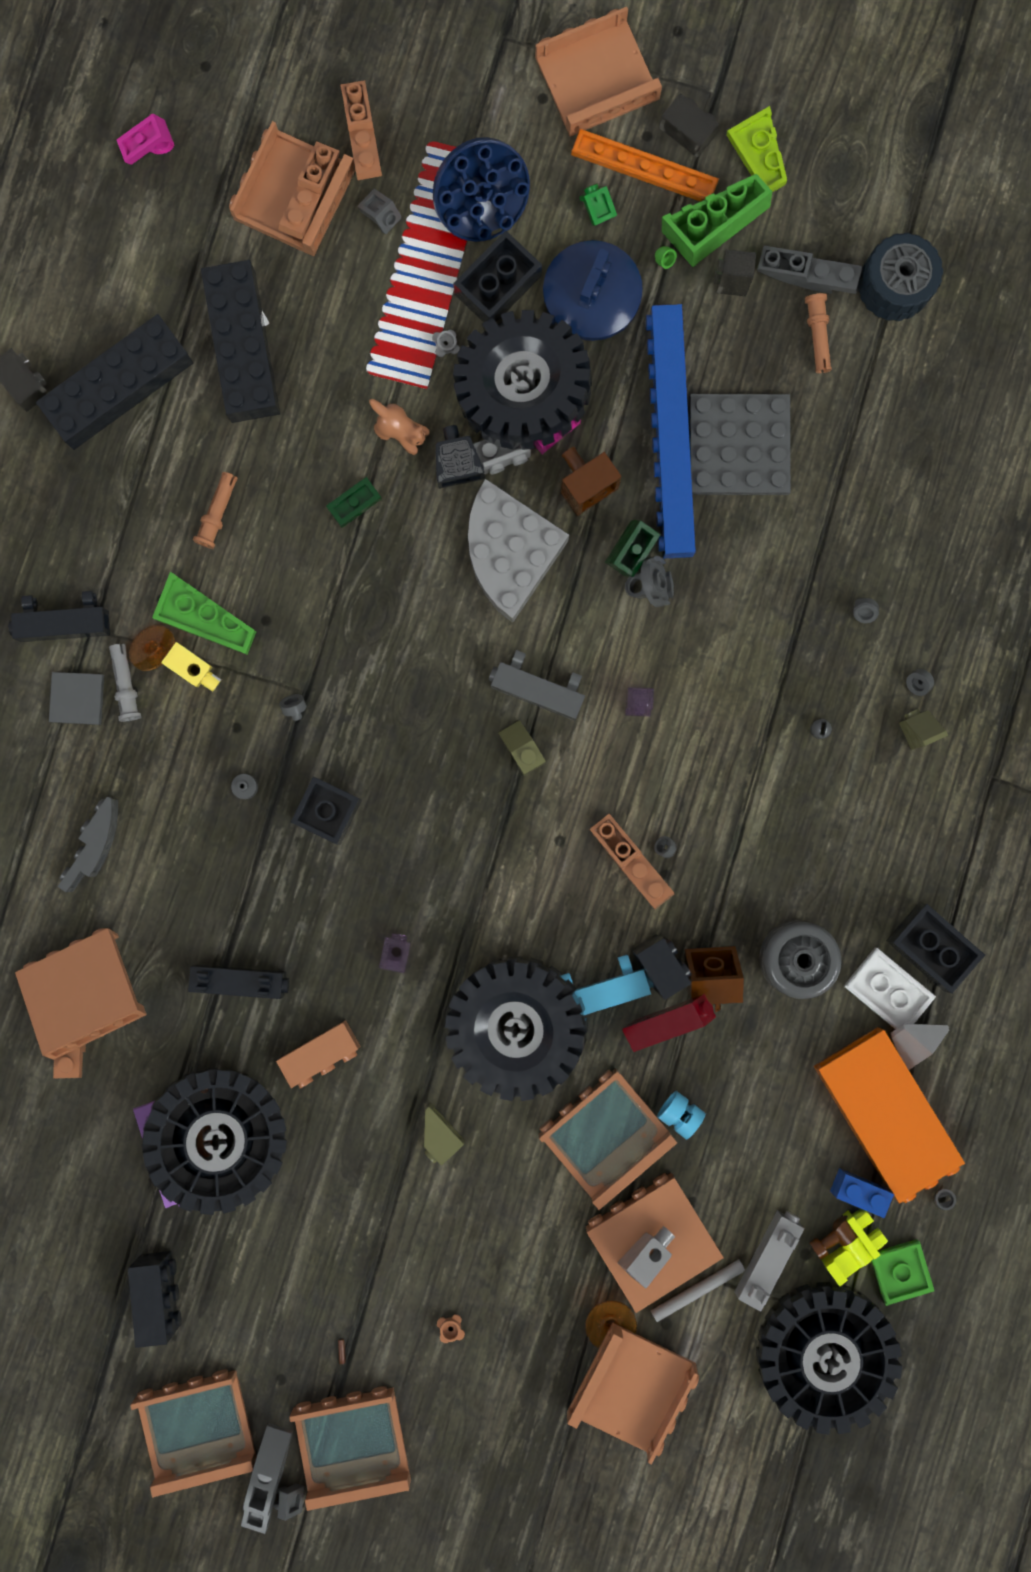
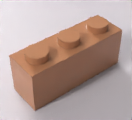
M345 1020L279 1058L276 1062L290 1087L293 1088L298 1085L299 1088H302L313 1081V1075L320 1072L323 1076L335 1069L334 1063L342 1059L345 1063L356 1057V1051L361 1046Z

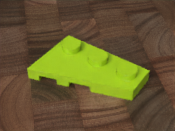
M768 106L729 129L726 136L751 176L757 174L774 192L786 185L787 177L782 155L778 149L776 130L771 119V108Z

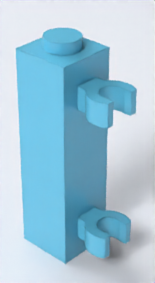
M624 955L618 957L622 975L578 988L574 993L577 998H582L585 1006L583 1014L587 1015L651 995L650 988L654 987V985L642 968L633 971L629 956ZM570 973L560 976L565 981L569 979L572 982Z

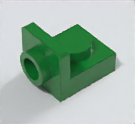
M598 183L584 189L585 194L579 196L580 201H584L592 226L617 216L607 186L599 187Z

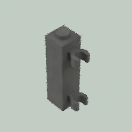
M516 650L510 666L500 662L498 668L493 667L489 677V681L492 682V689L570 720H576L585 695L576 692L582 678L581 675L573 672L567 688L520 670L526 654Z

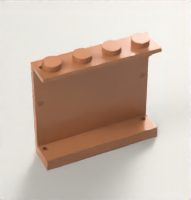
M627 7L620 10L614 9L598 19L592 18L586 21L584 25L568 28L555 37L544 38L535 46L536 61L570 137L578 134L580 129H590L660 99L662 85L659 78L653 80L627 23Z
M612 1323L567 1410V1424L577 1429L580 1422L583 1421L647 1452L648 1463L652 1465L655 1457H659L663 1451L664 1440L667 1434L673 1432L679 1411H684L690 1390H694L698 1384L699 1375L696 1363Z

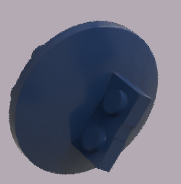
M482 137L460 144L443 160L434 179L433 204L438 218L452 234L467 241H487L503 234L505 230L511 229L517 222L528 201L530 179L526 164L513 147L499 139ZM499 228L503 229L500 232L491 235V232H493L494 230Z
M595 240L575 243L561 251L547 269L543 284L545 307L548 314L554 315L556 324L563 320L571 326L572 335L578 333L581 339L591 341L610 338L623 331L632 322L639 310L642 299V280L639 270L630 256L613 244Z

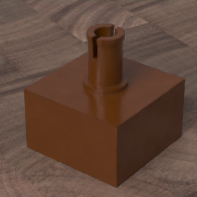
M575 446L562 454V458L565 459L573 473L562 479L561 494L576 516H579L618 490L622 476L605 451L586 464Z
M736 946L685 949V964L692 976L688 977L691 984L687 986L690 999L705 994L712 1006L715 1004V1012L720 1011L721 1004L743 1003L744 977Z

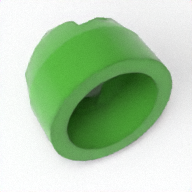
M662 246L655 252L656 263L664 269L672 267L676 261V251L670 247Z

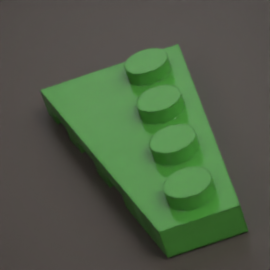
M170 572L152 618L248 655L256 631Z

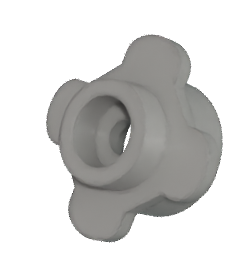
M448 330L433 334L432 340L436 344L437 349L435 353L437 356L443 357L448 353L457 354L459 352L455 331Z

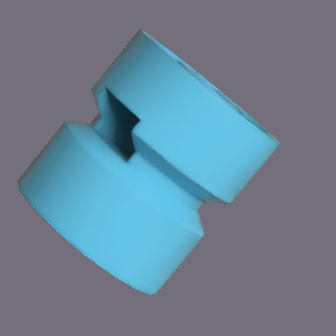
M676 1090L662 1105L657 1118L668 1126L674 1125L675 1132L687 1140L699 1128L706 1113L695 1104L689 1105L688 1099ZM685 1113L686 1115L684 1116V1118L680 1120L682 1115Z

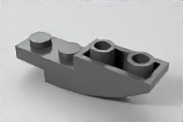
M764 246L758 265V272L779 281L818 292L832 294V291L835 290L856 294L863 266L813 258V253Z
M107 796L106 799H101L95 807L96 813L91 820L88 819L81 827L80 832L82 834L78 839L84 842L86 846L79 848L74 856L75 862L71 868L67 867L59 878L61 882L58 887L64 892H74L85 875L96 877L103 866L112 846L117 827L118 800L116 798Z
M268 1423L243 1506L242 1527L263 1534L267 1532L278 1485L286 1463L293 1433L292 1430Z

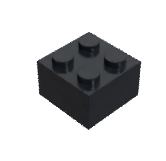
M313 776L291 823L336 845H341L362 799Z

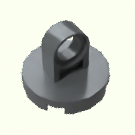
M660 556L646 558L642 563L641 573L627 579L625 583L626 593L637 599L647 598L655 607L669 605L668 599L674 595V584L671 572H665L663 564H666V562ZM638 580H641V591L639 593H634V583Z

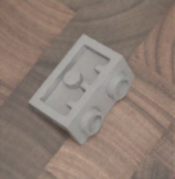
M498 439L494 444L486 440L474 444L484 469V474L489 472L491 475L503 471L505 466L514 464V466L521 465L528 460L527 458L531 457V450H522L521 443H515L514 449L501 447L500 440Z

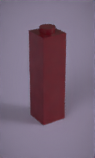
M702 994L638 1018L624 1027L622 1031L632 1051L636 1052L705 1027L716 1018L712 1004L708 1001L706 995Z

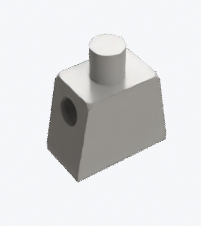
M664 1226L654 1237L646 1232L618 1261V1264L646 1289L671 1258L672 1254L666 1247L675 1236ZM654 1248L652 1255L649 1256L650 1251Z

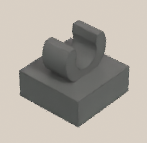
M296 1483L289 1487H279L276 1493L279 1495V1501L275 1502L273 1507L278 1510L277 1518L286 1521L302 1512L304 1486Z

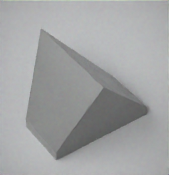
M903 1024L891 1032L894 1045L908 1070L935 1052L948 1033L949 1027L948 1025Z

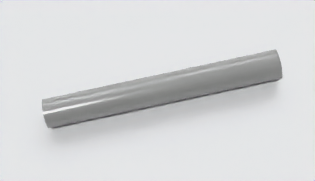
M738 1259L652 1309L651 1313L656 1322L746 1270Z

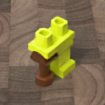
M863 1209L853 1214L848 1210L842 1214V1217L834 1221L833 1231L821 1241L818 1238H814L809 1242L839 1287L848 1281L847 1278L879 1257L878 1250L888 1242L879 1228H876L868 1235L865 1234L863 1229L874 1221L868 1212ZM840 1243L841 1247L831 1254L828 1253L827 1249Z

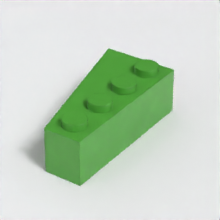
M757 174L728 186L725 191L715 195L713 193L695 205L689 204L673 215L669 213L663 216L662 233L688 263L694 267L769 209L773 191Z

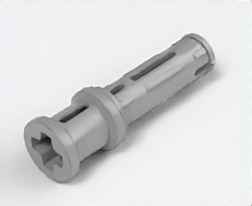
M120 644L111 645L109 650L117 686V692L114 697L118 701L120 710L118 719L121 722L142 718L141 713L138 712L136 704L138 695L133 690L126 646L125 644H121V646Z

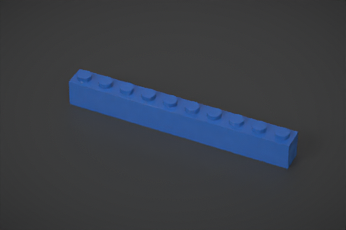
M682 304L656 305L651 307L650 315H646V330H651V339L647 340V354L652 355V364L648 366L649 379H653L654 388H650V404L655 405V413H651V427L656 428V437L652 438L653 453H657L658 461L654 462V477L659 479V487H655V501L660 502V511L656 512L657 527H661L662 535L658 538V552L662 551L663 559L693 557L695 554Z

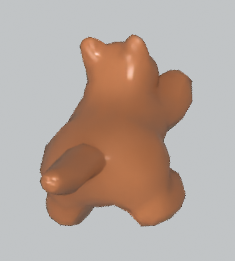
M370 399L369 403L372 409L379 414L377 423L374 425V431L378 437L383 440L395 438L408 453L412 455L417 454V446L425 442V437L430 434L429 429L408 418L404 409L396 404L384 406L377 400Z

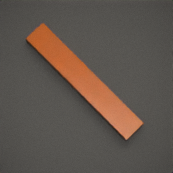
M583 129L579 130L571 153L572 156L700 202L705 200L706 196L715 192L719 178Z

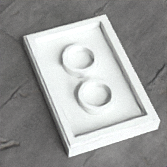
M876 947L844 985L848 991L895 1030L903 1024H914L936 997Z

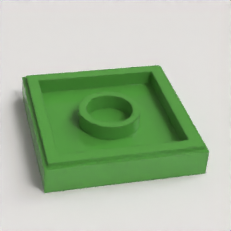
M918 1239L879 1250L880 1256L871 1261L885 1306L934 1292Z

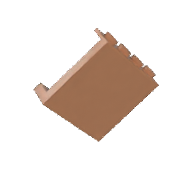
M272 121L269 129H265L262 134L259 150L255 151L251 157V166L248 172L242 175L237 195L234 194L230 200V212L235 221L311 256H315L356 171L354 159L344 154L342 159L338 158L329 187L303 239L279 231V222L298 186V177L314 146L279 131L276 122Z
M109 928L98 929L92 933V936L84 940H75L69 944V947L61 951H52L46 955V958L38 962L27 963L23 966V969L15 972L42 1056L54 1060L147 1015L144 1006L136 1000L115 939L119 936Z
M666 1173L661 1174L653 1180V1185L646 1189L645 1187L637 1189L632 1193V1198L626 1202L618 1201L610 1207V1212L603 1216L601 1214L594 1216L588 1221L589 1225L586 1226L588 1236L636 1313L723 1259L719 1248L714 1243L672 1173L669 1175ZM664 1226L675 1236L666 1247L672 1256L645 1289L618 1264V1261L646 1232L654 1237ZM654 1248L650 1251L649 1256L652 1255Z

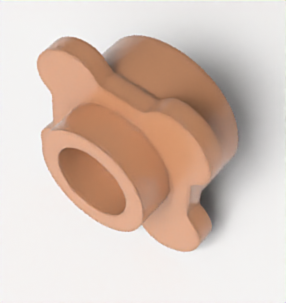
M454 1314L451 1318L445 1319L441 1317L438 1319L437 1326L440 1328L441 1342L448 1343L464 1338L465 1332L461 1329L460 1324L462 1322L461 1316Z

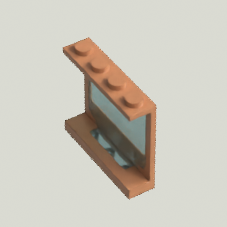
M616 1068L612 1072L608 1069L598 1078L600 1082L593 1088L590 1086L586 1087L578 1095L580 1099L573 1105L571 1102L566 1104L559 1111L561 1115L554 1121L549 1119L540 1127L541 1132L539 1133L540 1141L548 1145L589 1194L592 1203L598 1210L677 1144L672 1134Z
M227 1369L220 1370L207 1378L196 1376L189 1379L187 1383L180 1385L177 1382L169 1383L157 1391L146 1389L139 1392L131 1403V1410H139L155 1477L150 1486L152 1497L253 1472L257 1455L236 1370L228 1372Z
M381 1386L374 1388L369 1393L362 1394L360 1391L347 1394L344 1398L336 1399L335 1396L322 1399L318 1403L311 1404V1402L306 1401L293 1407L290 1422L295 1421L308 1490L305 1499L307 1511L409 1491L411 1477L394 1388L387 1389V1387Z

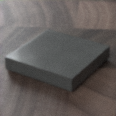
M52 672L49 722L101 725L104 675Z

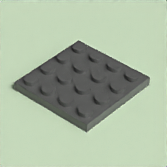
M690 394L692 495H789L791 493L790 394Z

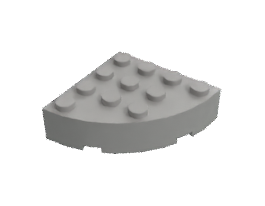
M485 479L476 495L470 514L468 530L470 559L476 579L484 594L497 611L512 623L515 621L568 543L569 535Z

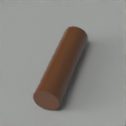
M338 1339L339 1364L346 1363L344 1339Z

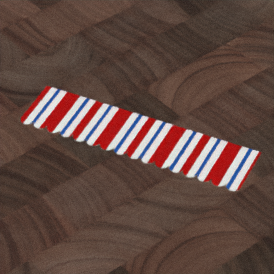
M434 141L429 142L426 146V152L430 156L422 160V166L425 170L421 171L418 175V181L422 185L417 186L414 190V195L417 199L410 204V209L414 214L409 215L406 219V224L411 229H406L402 234V238L406 243L399 246L398 253L403 258H398L395 261L394 267L398 272L394 273L390 278V282L394 287L389 288L386 292L387 299L391 302H386L382 307V311L386 316L380 318L378 325L383 331L377 332L374 336V340L379 346H374L371 349L370 355L374 360L370 361L366 366L367 372L373 376L424 389L428 387L436 358L435 351L437 348L432 340V336L436 332H443L454 291L453 283L457 280L467 240L455 236L443 225L434 208L433 184L436 173L446 156L456 148L455 146Z

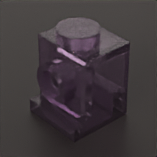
M628 687L626 690L625 716L650 717L653 709L654 689Z
M392 933V938H385L379 968L400 973L406 972L412 943L406 941L407 936ZM394 947L401 949L400 956L393 955L392 950Z

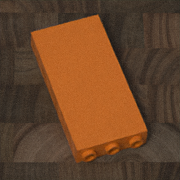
M877 1027L814 1066L882 1181L894 1194L893 1198L899 1204L913 1200L917 1196L916 1193L924 1188L926 1190L933 1188L938 1184L939 1179L956 1174L960 1170V1166L965 1164L885 1030Z

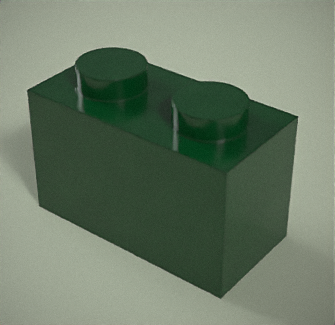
M631 520L605 563L623 576L634 577L661 534L641 520Z

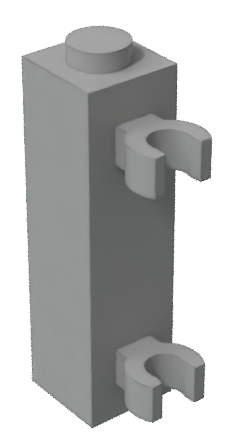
M777 1210L734 1291L740 1301L760 1312L766 1305L780 1274L804 1231V1227L799 1222L800 1218L793 1213L786 1211L783 1214Z

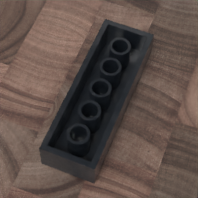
M244 260L201 268L226 415L231 423L281 415L257 278L251 261Z
M157 314L36 401V404L64 442L75 450L194 363L159 314Z

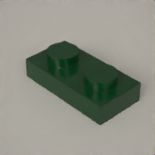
M365 477L326 507L340 527L343 528L382 498L368 478Z

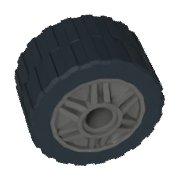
M897 233L891 237H886L874 248L862 267L858 291L866 308L873 312L875 316L888 321L909 319L916 313L918 314L937 292L942 282V260L938 255L937 249L927 239L925 240L916 234Z

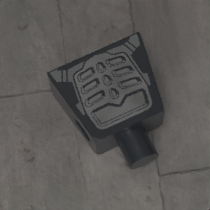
M456 425L443 428L445 441L435 444L436 473L439 489L484 480V469L471 437H460Z

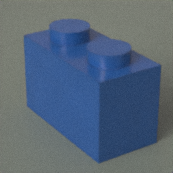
M839 1168L830 1190L837 1199L882 1218H885L894 1196L888 1188Z

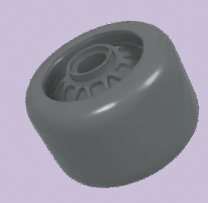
M799 920L788 921L772 929L765 937L759 954L761 971L767 982L780 993L795 999H811L828 991L836 982L842 964L840 948L834 937L817 924ZM805 953L808 956V963L804 967H799L797 958L800 954Z

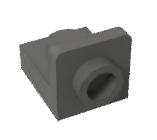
M373 189L357 206L360 212L374 221L384 234H387L401 219V215L393 201L376 189Z

